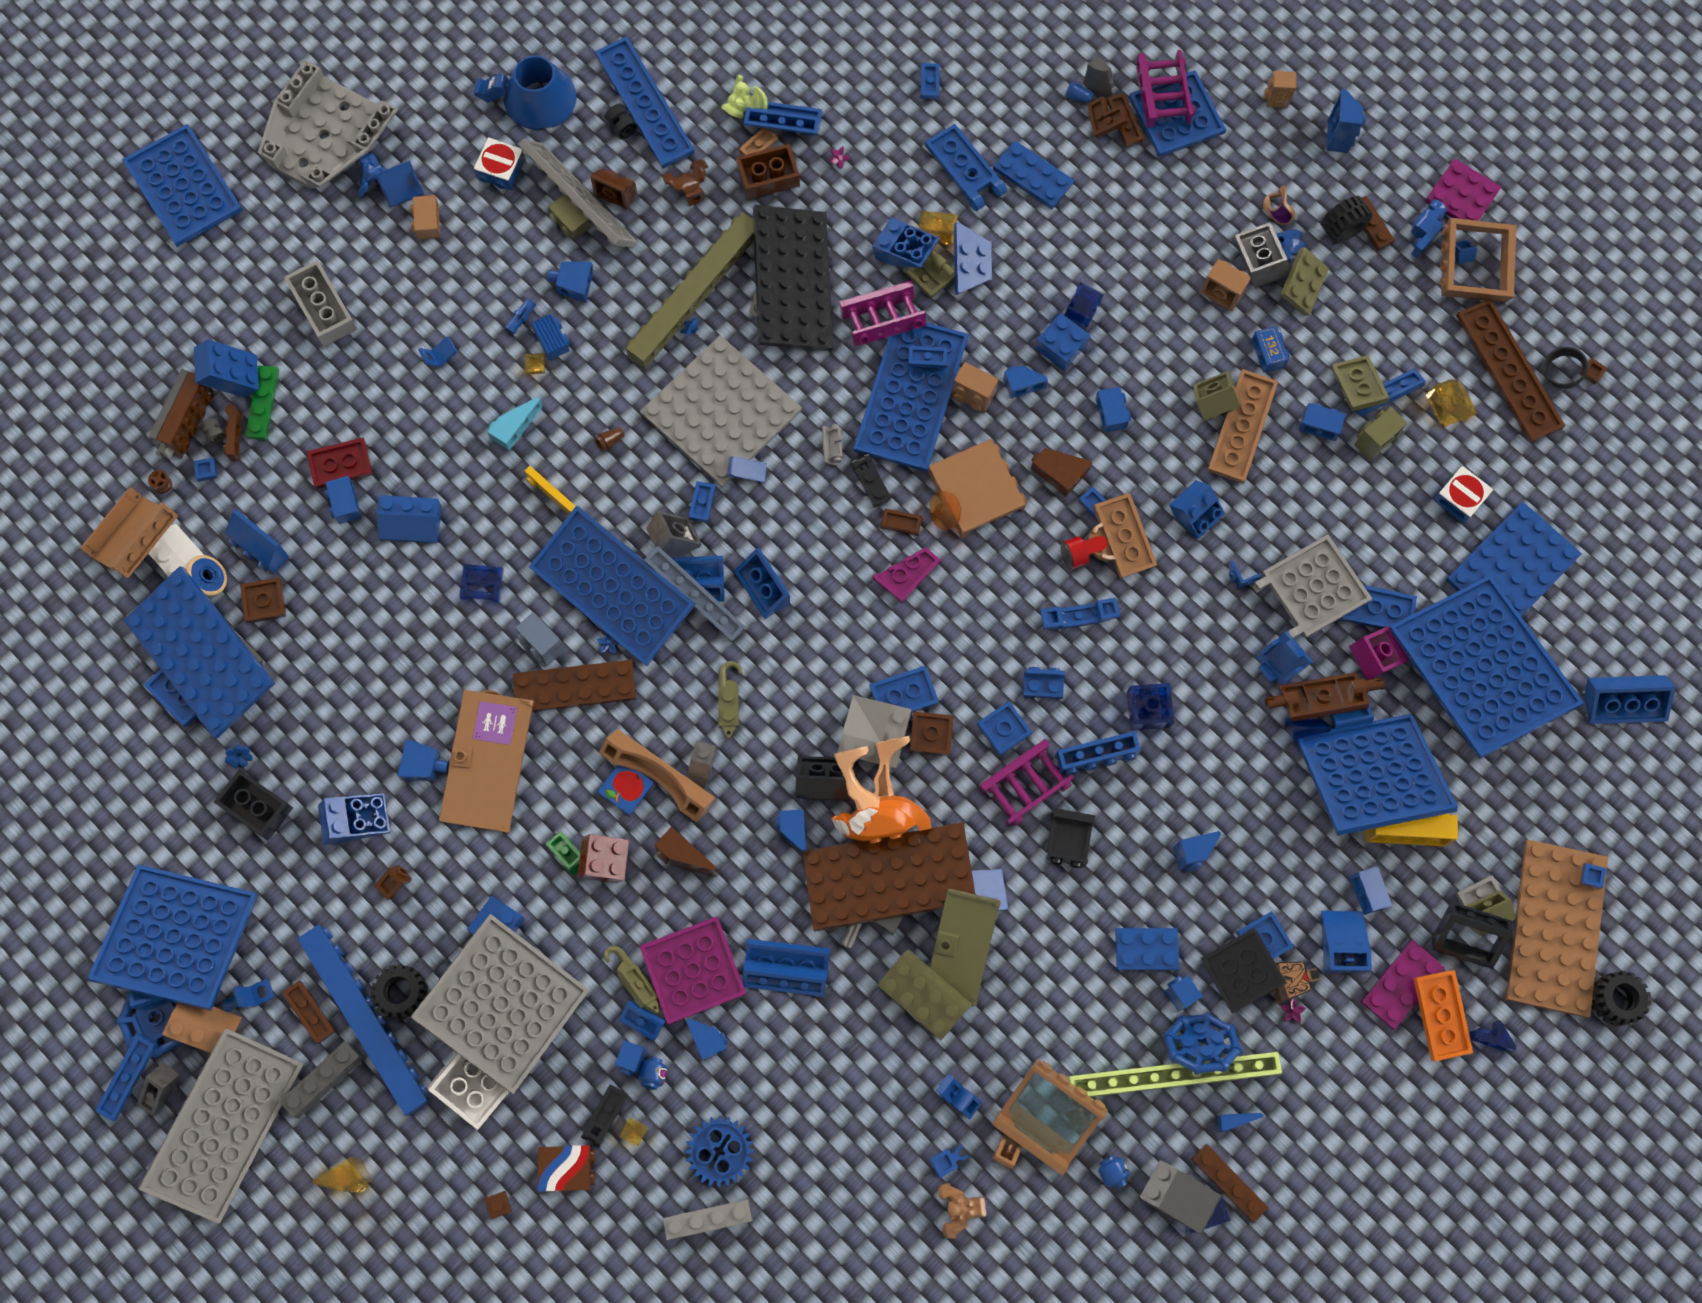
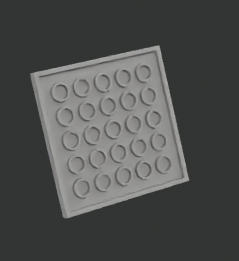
M720 335L642 408L640 414L723 488L733 478L727 477L729 457L734 456L752 460L802 412V407Z
M489 914L410 1018L509 1093L514 1094L583 1000L589 989L492 914Z

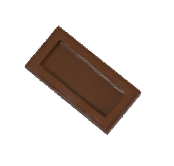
M884 508L880 528L918 536L922 516Z

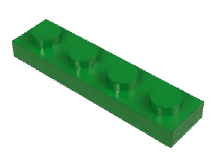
M258 365L259 390L254 392L245 434L247 439L267 440L279 375L278 367Z

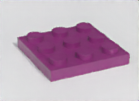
M1454 158L1425 202L1430 204L1435 199L1441 201L1447 208L1445 214L1450 218L1479 221L1502 187Z

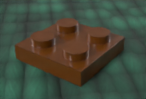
M280 577L240 584L244 621L247 624L286 617L282 579Z
M914 711L910 752L950 756L954 715Z

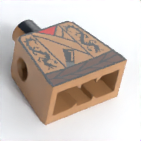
M1302 961L1277 962L1276 964L1288 984L1273 991L1276 1004L1311 991L1310 982L1320 979L1318 970L1316 968L1306 970L1305 964Z

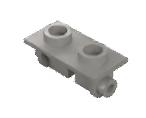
M833 424L832 428L822 426L824 462L839 466V463L842 462L841 459H843L842 444L838 443L842 441V429L839 427V424Z

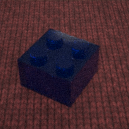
M1170 683L1132 685L1128 688L1127 701L1131 730L1171 728L1174 723Z

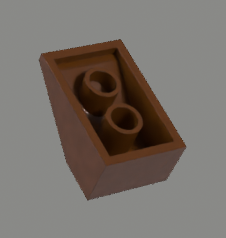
M672 827L654 845L657 850L655 852L657 857L664 864L669 862L672 866L712 877L719 875L717 867Z

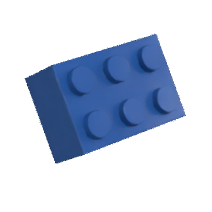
M210 339L194 347L195 383L240 397H246L259 390L256 354Z

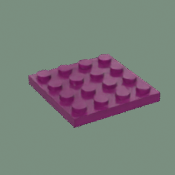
M718 916L640 946L668 1025L747 995Z

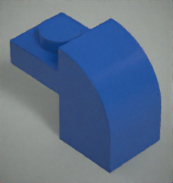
M950 1074L940 1082L939 1087L936 1089L938 1096L969 1120L982 1104L975 1094L964 1088Z

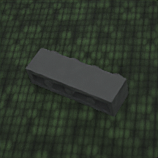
M344 1041L279 1102L293 1118L300 1119L364 1059L363 1056L351 1043Z

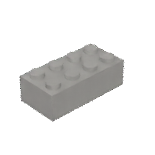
M318 260L284 277L323 347L357 330L351 316Z

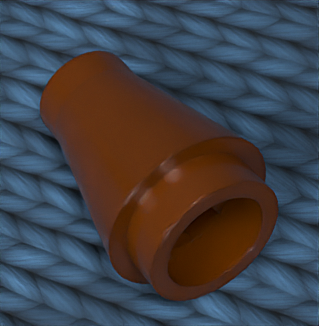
M617 427L599 433L595 438V443L601 451H608L625 435L623 430Z

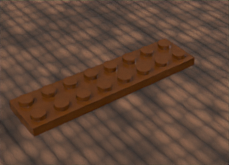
M1486 300L1458 312L1456 315L1457 319L1530 443L1563 429L1565 427L1564 422L1492 300Z

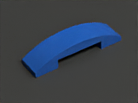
M1116 598L1097 600L1096 603L1067 608L1052 607L1040 609L1044 629L1081 627L1120 617Z

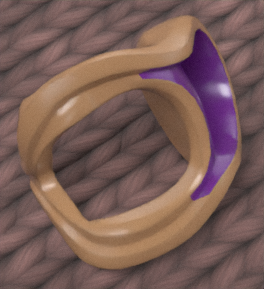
M1285 185L1279 188L1278 193H1271L1264 198L1263 208L1275 222L1285 225L1295 219V210L1287 203ZM1282 197L1279 207L1273 210L1270 206V199Z

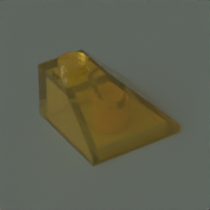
M1450 379L1432 386L1426 395L1443 428L1478 414L1463 383L1459 380Z

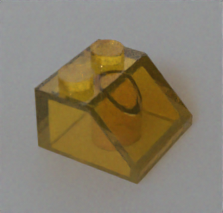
M350 1157L312 1181L315 1185L343 1192H357L358 1194L369 1187L368 1183L373 1180L362 1159Z

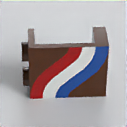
M590 1145L538 1147V1192L592 1190V1185L596 1184V1174L592 1172V1163L596 1162V1151L592 1150Z

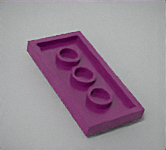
M1411 940L1360 1003L1388 1027L1395 1030L1418 1002L1413 978L1442 972L1445 967L1414 940Z

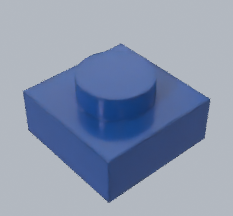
M213 457L193 461L195 476L198 482L218 478L216 463Z
M1588 863L1583 864L1580 884L1602 889L1606 868Z

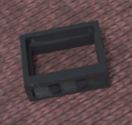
M1450 902L1432 937L1433 951L1458 958L1459 960H1465L1481 967L1494 969L1513 934L1512 920ZM1454 922L1498 936L1490 952L1447 939L1446 937Z

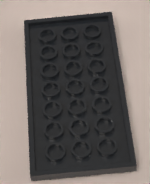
M754 205L753 228L758 345L832 351L833 329L826 212Z

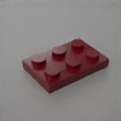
M364 437L306 451L315 489L327 487L326 482L349 476L351 480L373 475Z

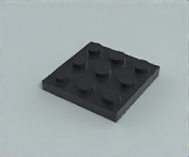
M1256 928L1249 930L1200 958L1232 1014L1288 984Z

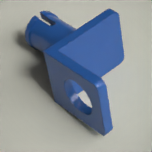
M264 979L252 986L233 988L235 995L224 999L222 1004L224 1009L230 1012L238 1007H256L273 999L274 994L269 979ZM261 986H264L267 990L264 998L258 996V989Z

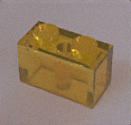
M921 211L919 229L939 237L938 242L943 244L954 243L953 224L957 222L958 214Z

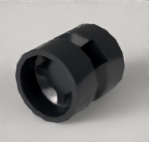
M623 104L613 105L604 115V120L620 140L629 138L638 128V124L629 115Z

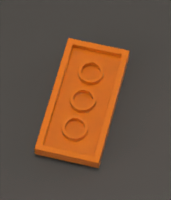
M1455 970L1414 977L1413 980L1431 1061L1473 1053Z

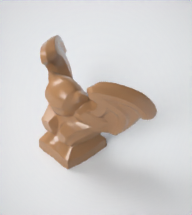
M944 1183L939 1186L938 1195L940 1199L945 1200L947 1198L949 1200L948 1214L950 1220H952L950 1224L945 1223L943 1225L942 1232L946 1238H956V1234L968 1226L967 1222L971 1218L977 1219L986 1216L985 1199L983 1197L966 1198L963 1191L951 1187L950 1183Z

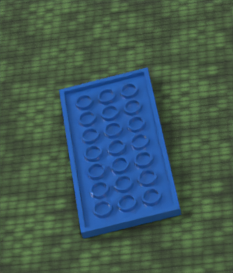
M926 322V326L889 336L853 452L869 453L871 457L925 472L928 471L969 334ZM909 346L947 348L946 368L909 367Z
M577 505L529 566L530 569L645 666L650 664L696 605L694 601L657 573L646 561Z
M179 566L124 619L130 630L214 738H219L275 685V682L184 567Z

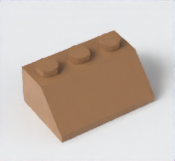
M177 1003L162 1035L211 1053L224 1028L236 1032L242 1017L216 1007L208 1011Z

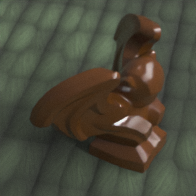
M696 160L690 165V169L693 170L692 173H683L676 178L673 177L672 173H665L663 175L664 183L666 185L669 184L677 192L681 191L686 197L689 206L700 203L704 200V191L700 188V183L705 180V169L708 168V164L704 160Z

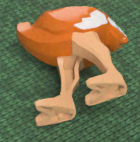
M909 736L876 743L880 766L874 778L875 793L868 791L860 785L852 769L853 764L860 757L867 754L869 751L868 746L834 754L846 780L848 795L855 801L857 809L852 814L843 812L831 818L834 826L842 835L851 839L869 840L870 843L882 841L881 838L889 836L890 839L902 837L901 834L915 825L918 826L919 831L931 828V820L927 813L912 800L903 796H895L891 783L890 758L896 751L909 743Z

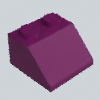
M1389 626L1369 634L1348 646L1367 680L1374 679L1409 661L1401 646L1390 632Z

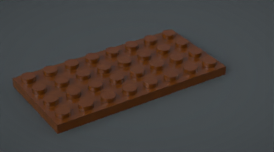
M964 823L906 832L901 834L902 837L890 839L889 836L881 838L882 841L870 843L869 840L857 841L803 852L814 932L940 910L944 908L948 889L976 895Z

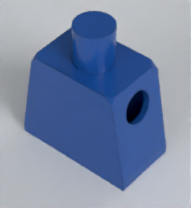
M563 261L560 264L559 271H548L547 281L556 283L559 294L586 303L594 272L592 262Z
M406 739L397 776L402 781H434L436 772L447 773L449 761L439 760L440 753L438 750Z

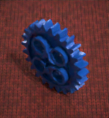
M719 1116L718 1122H715L713 1117H710V1124L703 1120V1128L695 1126L698 1133H690L693 1141H686L691 1146V1149L685 1150V1153L691 1154V1157L686 1159V1162L693 1163L689 1170L696 1169L697 1172L694 1177L702 1175V1183L709 1179V1186H712L714 1181H717L718 1187H721L722 1181H725V1184L729 1186L730 1179L737 1183L736 1176L744 1177L742 1170H750L746 1163L753 1162V1159L748 1157L749 1154L754 1153V1150L748 1147L753 1144V1141L746 1140L750 1133L743 1134L745 1126L738 1129L737 1120L730 1124V1117L725 1122H723L721 1116ZM718 1130L722 1134V1139L714 1143L711 1141L710 1135L713 1131ZM730 1134L731 1137L723 1148V1151L726 1152L725 1155H720L714 1167L710 1169L709 1165L716 1156L715 1148H720L726 1136ZM733 1141L740 1144V1151L736 1154L730 1153L728 1148L729 1144ZM704 1149L709 1150L711 1153V1158L707 1162H703L699 1158L700 1152ZM722 1160L729 1163V1170L725 1173H721L718 1170V1163Z

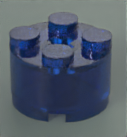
M1080 282L1064 316L1082 326L1088 327L1104 294Z

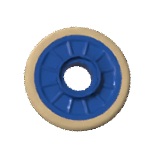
M199 555L189 561L186 571L206 596L218 595L225 589L227 575L223 566L216 559L206 555ZM203 571L210 574V580L203 577Z

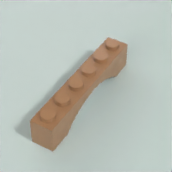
M617 729L605 739L599 754L615 765L636 770L655 780L673 797L680 811L692 820L698 822L709 811L715 800L713 795L625 733Z

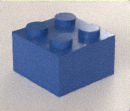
M1060 313L1038 337L1035 349L1065 371L1088 345L1090 334Z

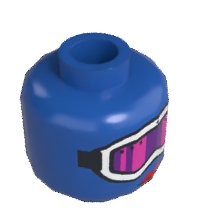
M650 1057V1060L642 1061L638 1073V1081L641 1082L642 1087L657 1090L658 1087L664 1085L668 1069L662 1063V1059Z

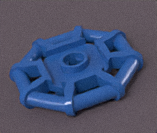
M128 993L126 994L127 998L119 1018L116 1019V1024L120 1027L127 1044V1049H129L137 1034H141L158 1044L152 1054L153 1058H159L161 1054L185 1044L175 1039L161 1046L159 1044V1040L166 1037L162 1034L175 1008L174 1002L162 1000L136 1008V1013L132 1017H128L132 1008ZM155 1012L161 1016L158 1023L155 1021L151 1022ZM130 1023H133L137 1032L134 1036L128 1025Z
M1208 1012L1194 1016L1181 1015L1177 1018L1175 1024L1163 1034V1040L1166 1042L1169 1052V1060L1194 1072V1075L1216 1071L1224 1073L1228 1071V1067L1243 1051V1047L1239 1044L1235 1032L1236 1027L1233 1024H1227L1215 1018ZM1211 1024L1219 1028L1221 1031L1218 1032L1215 1029L1209 1027V1025ZM1181 1029H1183L1184 1034L1182 1036L1176 1035ZM1229 1038L1231 1045H1225L1224 1039ZM1175 1045H1180L1182 1050L1178 1051ZM1224 1053L1227 1054L1224 1059L1220 1058Z

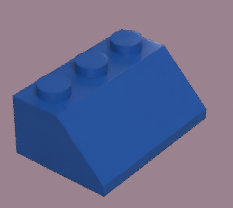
M1341 89L1328 117L1326 151L1348 153L1351 146L1355 145L1356 136L1359 137L1361 127H1364L1366 116L1363 115V107L1346 89Z
M379 495L377 508L379 540L438 543L442 505L438 498Z
M235 509L232 512L225 534L230 538L228 542L236 549L238 547L244 550L242 553L249 560L254 558L258 561L256 565L264 572L269 570L274 574L289 558L288 554L279 543Z

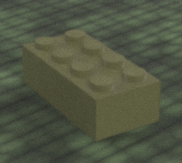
M909 949L900 956L878 983V986L940 1040L948 1034L972 1005Z

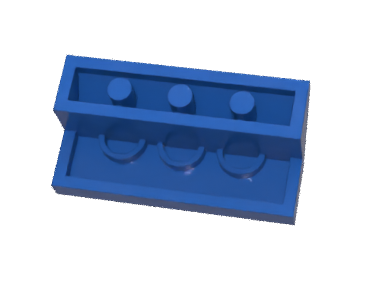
M768 102L767 110L747 107L744 125L817 135L820 129L822 109Z
M723 556L672 558L718 602L725 601Z
M747 939L742 984L746 988L824 997L830 949Z

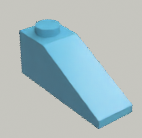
M536 397L499 416L488 427L490 439L510 451L543 407L540 398Z

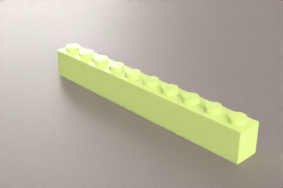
M1272 1052L1238 1056L1228 1067V1071L1224 1073L1216 1071L1194 1075V1072L1179 1064L1069 1076L1068 1079L1074 1086L1083 1088L1088 1093V1096L1095 1097L1281 1074L1282 1070L1279 1053Z

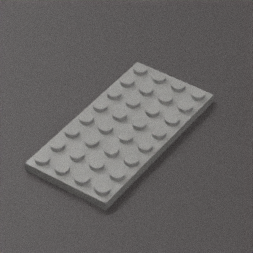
M224 1028L138 1189L220 1224L282 1106L279 1101L288 1094L303 1063L228 1028Z

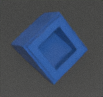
M1468 239L1455 242V258L1458 264L1471 262L1476 259L1477 248Z

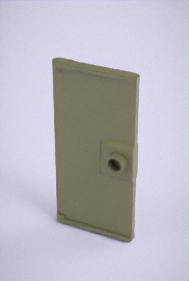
M948 889L930 968L972 1004L971 1006H977L978 994L1001 900Z

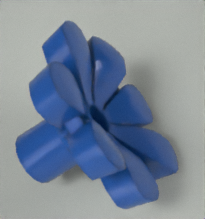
M236 745L234 750L230 748L226 750L227 757H225V763L229 764L232 762V767H238L239 764L241 767H246L248 765L247 761H252L253 758L249 754L250 750L248 747L242 748L241 745Z

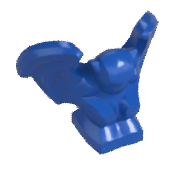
M373 152L359 159L363 171L359 191H357L359 198L366 193L371 182L377 180L375 174L387 170V168L385 169L379 164Z

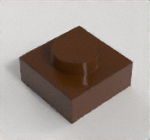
M1591 358L1588 361V369L1584 378L1595 385L1605 373L1607 367ZM1582 369V371L1579 373L1581 376L1583 375L1584 369Z
M506 1191L484 1198L490 1219L512 1212Z

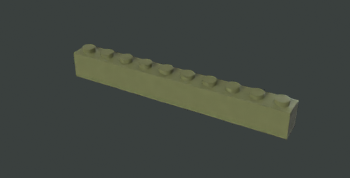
M742 212L732 220L731 226L724 230L719 240L709 247L708 253L704 257L702 256L698 260L696 267L686 274L685 280L674 288L673 294L663 301L662 307L651 315L650 321L639 329L638 335L627 343L626 351L629 358L645 369L649 366L685 321L688 320L754 242L753 219Z

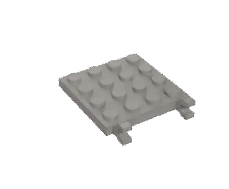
M1329 535L1322 537L1261 573L1264 578L1256 581L1255 585L1252 586L1256 593L1268 585L1271 587L1297 626L1288 631L1293 639L1301 634L1306 639L1372 600V597Z

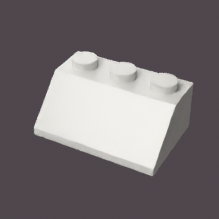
M177 524L171 525L148 553L168 576L179 566L186 569L192 558L204 555Z

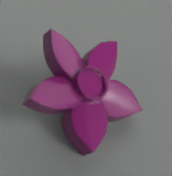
M844 146L840 147L838 151L831 149L834 157L830 159V163H836L837 167L842 169L844 161L850 159L847 155H843Z
M1294 998L1291 1000L1290 1006H1280L1283 1011L1288 1012L1285 1015V1021L1293 1018L1296 1022L1301 1023L1300 1014L1306 1008L1303 1006L1297 1007V1002Z

